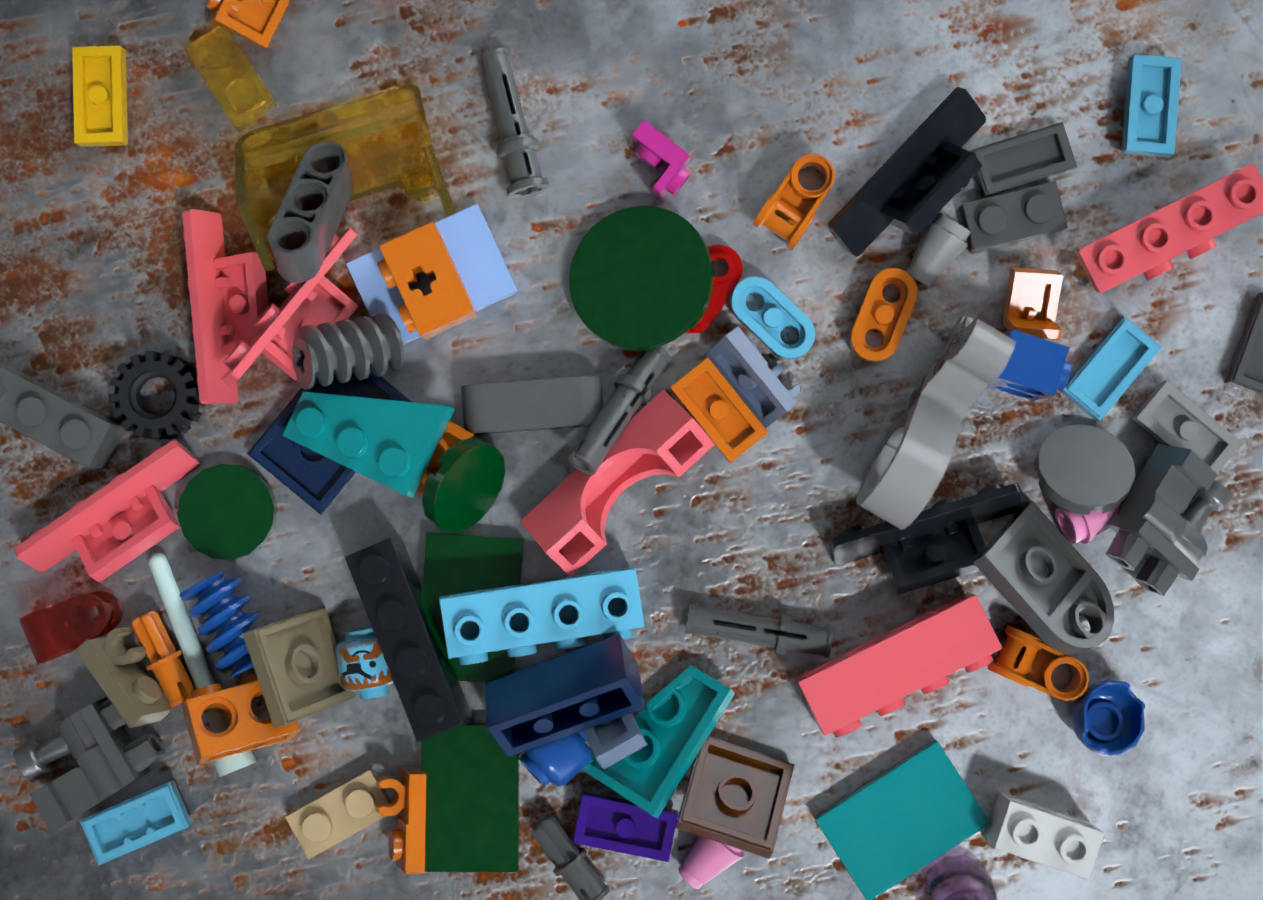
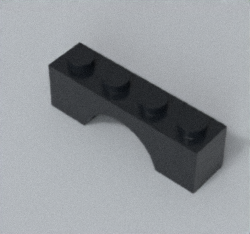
M387 538L346 556L345 559L416 741L432 739L474 721L457 675L443 658L429 628L421 602V585L404 542Z

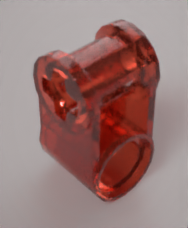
M97 591L90 594L76 595L61 603L44 607L20 618L19 622L37 665L78 649L88 639L98 638L117 628L122 620L123 610L116 596L110 592ZM96 607L99 615L94 617L93 621H90L88 613Z

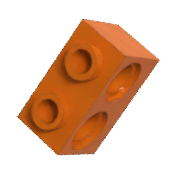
M256 673L241 678L240 686L222 690L221 684H212L198 688L191 692L193 698L187 699L183 706V713L197 766L294 739L300 731L298 722L295 721L274 729L271 719H260L254 715L251 709V701L263 697ZM211 710L222 712L228 720V729L220 733L208 731L202 724V715Z

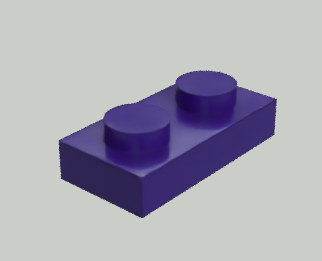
M583 792L573 843L669 862L678 810L664 808L657 819L628 800Z

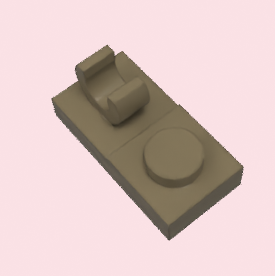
M123 627L111 630L106 637L86 640L76 652L129 728L159 722L172 708L162 696L161 688L157 682L150 678L145 671L143 672L137 664L146 654L147 650L144 646L134 647L129 650L124 646V641L132 633V629L130 627Z

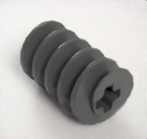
M377 314L372 316V318L363 316L354 319V321L343 319L336 322V324L324 322L317 327L305 325L299 328L295 335L292 356L297 379L301 387L306 390L313 387L315 375L322 386H328L332 384L334 374L339 382L346 383L350 381L352 372L359 380L368 378L370 369L375 376L386 375L388 364L393 371L399 372L403 364L404 349L401 332L396 323L388 315Z

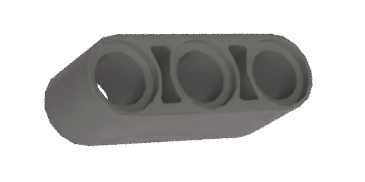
M323 141L315 143L306 150L269 229L268 240L278 274L284 280L291 283L309 281L319 272L353 194L354 186L345 149L337 143Z
M579 376L461 386L464 429L474 435L590 427L603 408L601 376Z

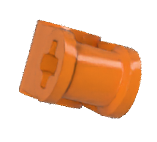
M807 154L800 157L794 163L778 189L775 188L752 225L757 228L761 226L766 227L787 241L786 247L793 250L816 216V210L834 182L832 164L825 157L818 154ZM805 168H815L822 174L824 185L816 191L804 189L799 183L798 173Z
M1009 625L1006 626L1004 632L1007 638L996 662H991L987 668L988 670L1025 687L1029 685L1060 700H1075L1083 695L1088 687L1089 676L1082 662L1048 646L1044 641ZM1068 664L1073 674L1072 681L1066 688L1057 690L1051 681L1052 672L1058 665Z

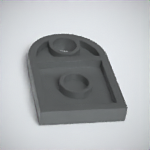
M1033 501L1021 507L973 563L1035 633L1052 648L1067 654H1080L1100 645L1110 635L1114 623V607L1108 588L1097 572ZM1079 613L1088 620L1090 632L1081 625Z

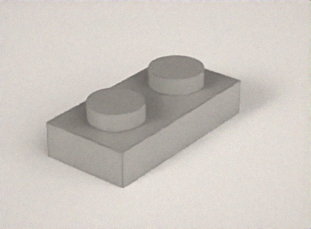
M1169 381L1161 382L1131 418L1161 444L1191 449L1216 474L1242 444L1241 441Z

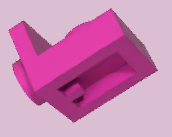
M643 120L632 134V144L638 147L634 154L655 171L660 166L666 169L653 186L652 195L661 200L668 191L674 196L691 175V172L686 169L690 161V155L647 121Z

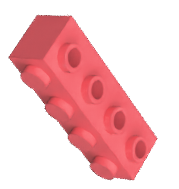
M967 592L794 678L820 731L824 736L833 732L837 738L858 729L862 725L859 719L877 711L879 716H883L901 708L906 704L903 697L921 689L923 694H928L944 687L950 682L947 676L962 668H965L966 672L969 673L987 666L993 662L991 654L1002 649V646L977 595Z

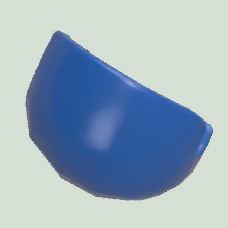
M1098 681L1087 687L1083 695L1075 699L1072 704L1070 719L1073 730L1080 742L1097 755H1122L1138 744L1145 730V704L1130 690L1131 685L1125 681Z

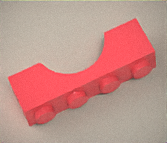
M663 389L630 419L626 428L605 456L595 475H587L576 469L520 522L545 553L572 577L607 545L605 524L608 513L616 499L629 486L653 475L664 474L679 478L715 444L694 418Z

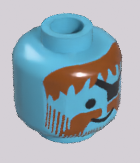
M367 627L345 632L346 640L338 643L335 649L342 687L349 691L359 690L361 699L390 694L388 685L394 682L373 628Z

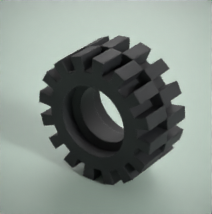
M146 351L145 355L135 354L129 357L131 360L129 364L122 363L117 368L121 374L118 378L112 377L110 385L115 386L114 394H108L110 403H115L116 409L111 410L114 418L121 419L123 422L121 426L126 431H132L135 433L134 435L142 438L157 440L177 438V434L186 433L192 429L189 426L192 421L198 422L201 414L197 413L199 406H205V404H201L199 400V389L196 380L197 371L194 367L187 365V361L164 352ZM163 377L174 388V403L165 413L153 415L147 412L141 404V389L150 379Z

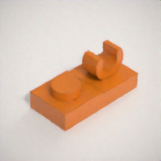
M400 767V782L391 776H382L376 779V786L379 788H393L395 797L389 804H376L375 810L383 816H394L399 813L396 830H390L389 833L390 859L396 860V865L405 874L425 873L426 773L418 767Z

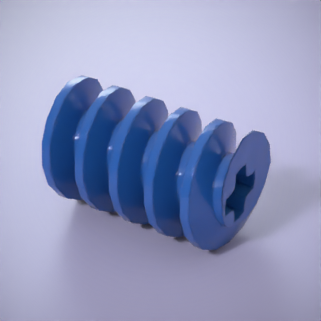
M223 571L180 593L179 597L181 601H198L189 610L188 615L190 618L206 617V620L197 629V633L199 636L215 634L216 637L206 646L207 653L224 652V655L215 664L216 670H233V673L225 680L227 681L254 667L243 633L251 631L250 626L257 620L260 614L258 611L242 612L241 609L251 599L250 594L234 595V589L243 580L241 577L225 578L224 573L226 571Z

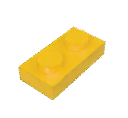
M122 46L72 47L74 143L80 147L128 145L126 50Z

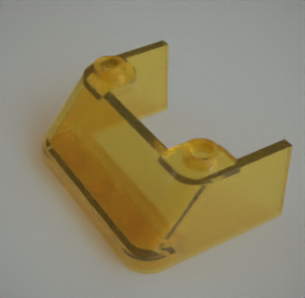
M404 84L258 128L246 133L235 143L236 204L265 272L275 269V260L268 240L269 229L304 153L315 143L323 141L334 142L345 149L354 186L350 201L400 186L401 192L405 197L413 198L417 201H427L439 195L446 216L456 213L448 177L420 89L416 85Z

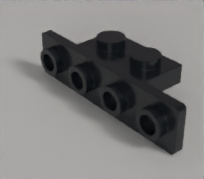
M956 87L829 221L828 228L850 254L856 257L860 256L889 224L917 236L935 220L941 209L968 185L970 179L983 166L973 152L962 148L986 122V116L968 91L964 88Z
M1018 483L1007 486L994 484L983 488L977 495L964 499H943L935 503L931 509L921 511L915 520L903 530L886 521L867 528L864 526L850 527L842 531L837 537L831 539L834 563L836 566H840L882 553L897 595L979 571L973 562L983 552L986 545L977 524L1018 512L1020 510L1022 491Z

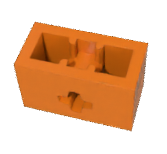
M433 221L379 246L384 256L383 260L377 262L379 270L388 288L391 289L397 286L405 303L397 308L409 333L417 330L419 335L427 340L478 317L439 229ZM423 272L430 278H436V280L430 283L432 292L427 295L420 289H413L420 284L417 275Z

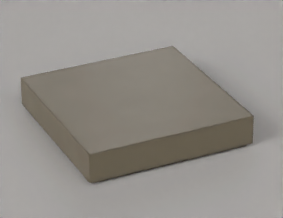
M325 605L243 633L274 729L355 697L354 692L344 689L340 682L335 653L338 644Z

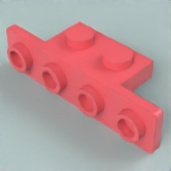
M1250 164L1079 249L1077 255L1097 293H1103L1141 273L1144 274L1148 281L1174 268L1170 259L1185 251L1189 258L1192 259L1217 247L1214 237L1263 213V180L1256 166Z
M196 209L185 210L182 213L183 239L186 249L199 400L201 404L238 403L237 381L228 386L220 380L229 369L223 361L240 341L243 340L249 345L259 333V330L253 325L269 307L264 253L248 252L226 257L221 214Z
M350 227L339 236L335 234L323 264L315 277L302 283L288 282L284 290L290 295L279 308L272 303L257 319L253 326L259 330V333L249 345L242 340L223 361L229 369L220 380L228 386L238 381L260 353L265 355L293 380H298L294 369L292 349L295 335L299 328L305 325L317 327L324 322L336 324L340 320L349 319L358 307L353 300L324 276L358 235L356 231Z
M172 440L166 445L156 448L147 458L125 473L115 476L109 484L87 499L74 504L68 512L46 527L33 532L27 540L14 548V552L19 560L39 572H45L77 550L88 575L100 583L180 528L162 491L192 472L200 464L194 454L177 440Z

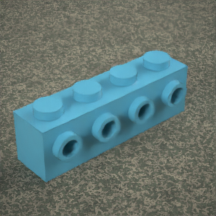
M630 566L573 575L572 577L566 576L439 596L448 659L458 657L459 665L488 661L487 652L507 649L508 657L537 653V644L556 642V649L579 647L585 645L584 637L604 634V640L618 634L623 639L633 637L632 629L644 627L636 568Z

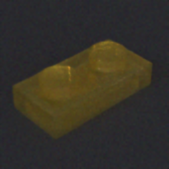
M219 25L184 47V50L237 131L244 130L279 107L236 38L228 29Z

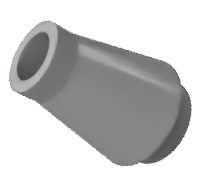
M938 213L935 220L923 229L911 264L906 272L930 288L934 280L968 246L965 241L971 232L949 217Z

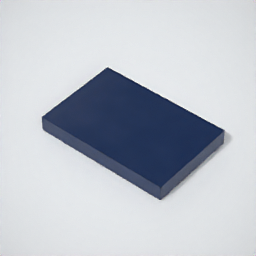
M371 369L368 378L364 380L357 379L352 372L350 381L346 383L339 382L334 374L332 384L328 386H322L315 375L313 387L306 390L301 388L247 453L320 515H324L358 472L282 435L303 392L412 402L382 376H375Z

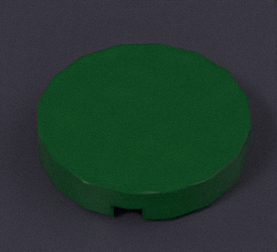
M477 438L460 441L445 451L438 460L443 465L439 468L436 475L431 472L425 482L422 496L424 515L443 531L457 533L472 527L494 505L502 489L505 476L504 457L496 447Z
M219 464L203 469L187 483L179 499L178 519L184 537L195 550L212 559L235 560L253 554L266 542L276 526L277 503L272 488L259 474L245 466Z

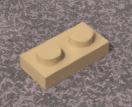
M374 767L292 811L285 817L308 860L386 817L380 815L375 810V805L389 804L392 800L385 788L376 786V779L379 776Z

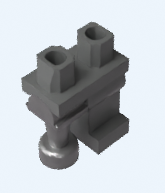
M1158 443L1132 485L1126 499L1122 502L1120 513L1114 512L1107 522V525L1117 534L1105 554L1116 564L1135 571L1142 558H1145L1147 561L1136 576L1135 581L1145 590L1164 596L1177 577L1193 581L1200 570L1196 564L1202 556H1206L1208 549L1201 531L1212 510H1224L1233 494L1223 484L1215 480L1218 475L1191 449ZM1192 498H1193L1194 501L1191 503V505H1190V506L1187 508V510L1184 512V510L1186 509V507L1188 506V504L1190 503V501H1191Z
M108 697L94 701L61 722L60 731L43 744H39L36 741H28L14 750V760L19 771L32 783L44 778L51 772V762L70 753L78 765L29 794L51 833L149 773L148 767L165 753L159 739L152 731L132 741L124 727L126 722Z

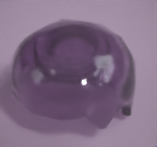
M965 855L943 858L926 873L923 900H997V891L992 877L981 862Z

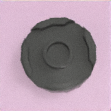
M1072 424L1056 429L1044 439L1034 462L1035 472L1037 469V475L1040 479L1038 484L1043 494L1058 507L1075 514L1089 515L1091 511L1103 510L1102 513L1114 510L1126 499L1135 479L1134 460L1125 444L1112 433L1093 425Z

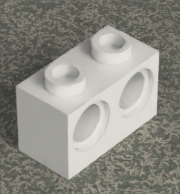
M998 791L989 818L991 824L986 827L983 837L996 849L1090 880L1105 833L1090 822Z

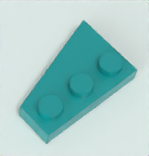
M303 392L282 436L405 496L413 498L455 408L447 405Z
M690 665L648 701L647 707L635 717L647 743L646 746L604 770L593 753L590 762L582 770L658 819L735 695V692Z

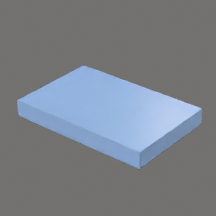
M478 203L434 223L439 229L476 312L519 293ZM380 248L346 263L370 317L372 318V316L377 314L390 316L401 332L403 345L421 338L417 330L412 333L408 332L397 308L405 303L397 286L389 289L379 270L377 262L384 259ZM425 272L417 275L420 284L413 289H420L425 295L431 293L430 283L436 280V278H430Z

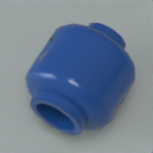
M580 731L524 751L519 760L543 787H546L549 783L562 787L590 762L591 751L585 743L588 740L584 731Z

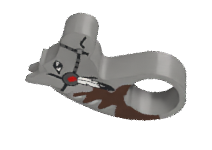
M961 315L939 356L929 368V372L925 373L923 379L917 385V389L911 394L910 399L907 400L903 410H901L897 420L893 423L876 452L860 486L856 499L857 505L900 530L905 529L915 520L933 495L947 469L967 411L980 397L986 386L992 384L1002 373L1015 348V340L978 318L972 319L969 316Z

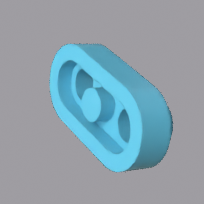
M749 277L742 280L735 287L730 302L732 313L775 356L785 360H794L802 357L811 349L815 340V328L812 321L772 282L762 277ZM755 294L762 298L763 308L761 310L751 311L747 308L745 301L749 295ZM786 327L795 329L798 334L797 342L792 345L784 343L780 336L782 329Z

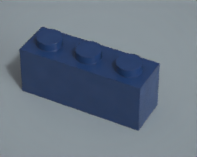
M620 634L484 684L487 729L508 757L645 708L638 663Z

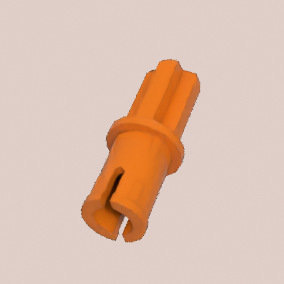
M152 611L134 619L131 622L133 632L140 646H144L147 650L145 656L149 665L145 667L147 671L153 670L169 706L173 708L184 703L185 700L193 698L191 692L195 688L179 657L183 654L182 650L176 651L158 613Z

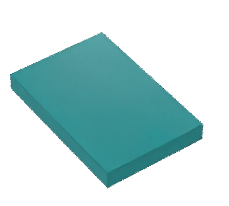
M936 739L814 817L866 900L875 899L991 824Z

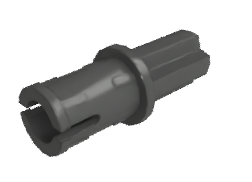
M547 816L536 823L531 829V834L555 865L553 873L556 876L561 875L579 900H602L610 889L585 858L586 850L576 847L555 817Z

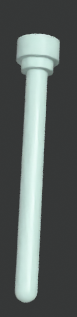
M154 553L149 557L148 565L194 685L198 689L216 684L185 603L179 597L180 590L168 559L163 553ZM216 710L206 712L213 733H220L228 729V720L222 712ZM251 750L213 762L219 777L255 763L256 759Z

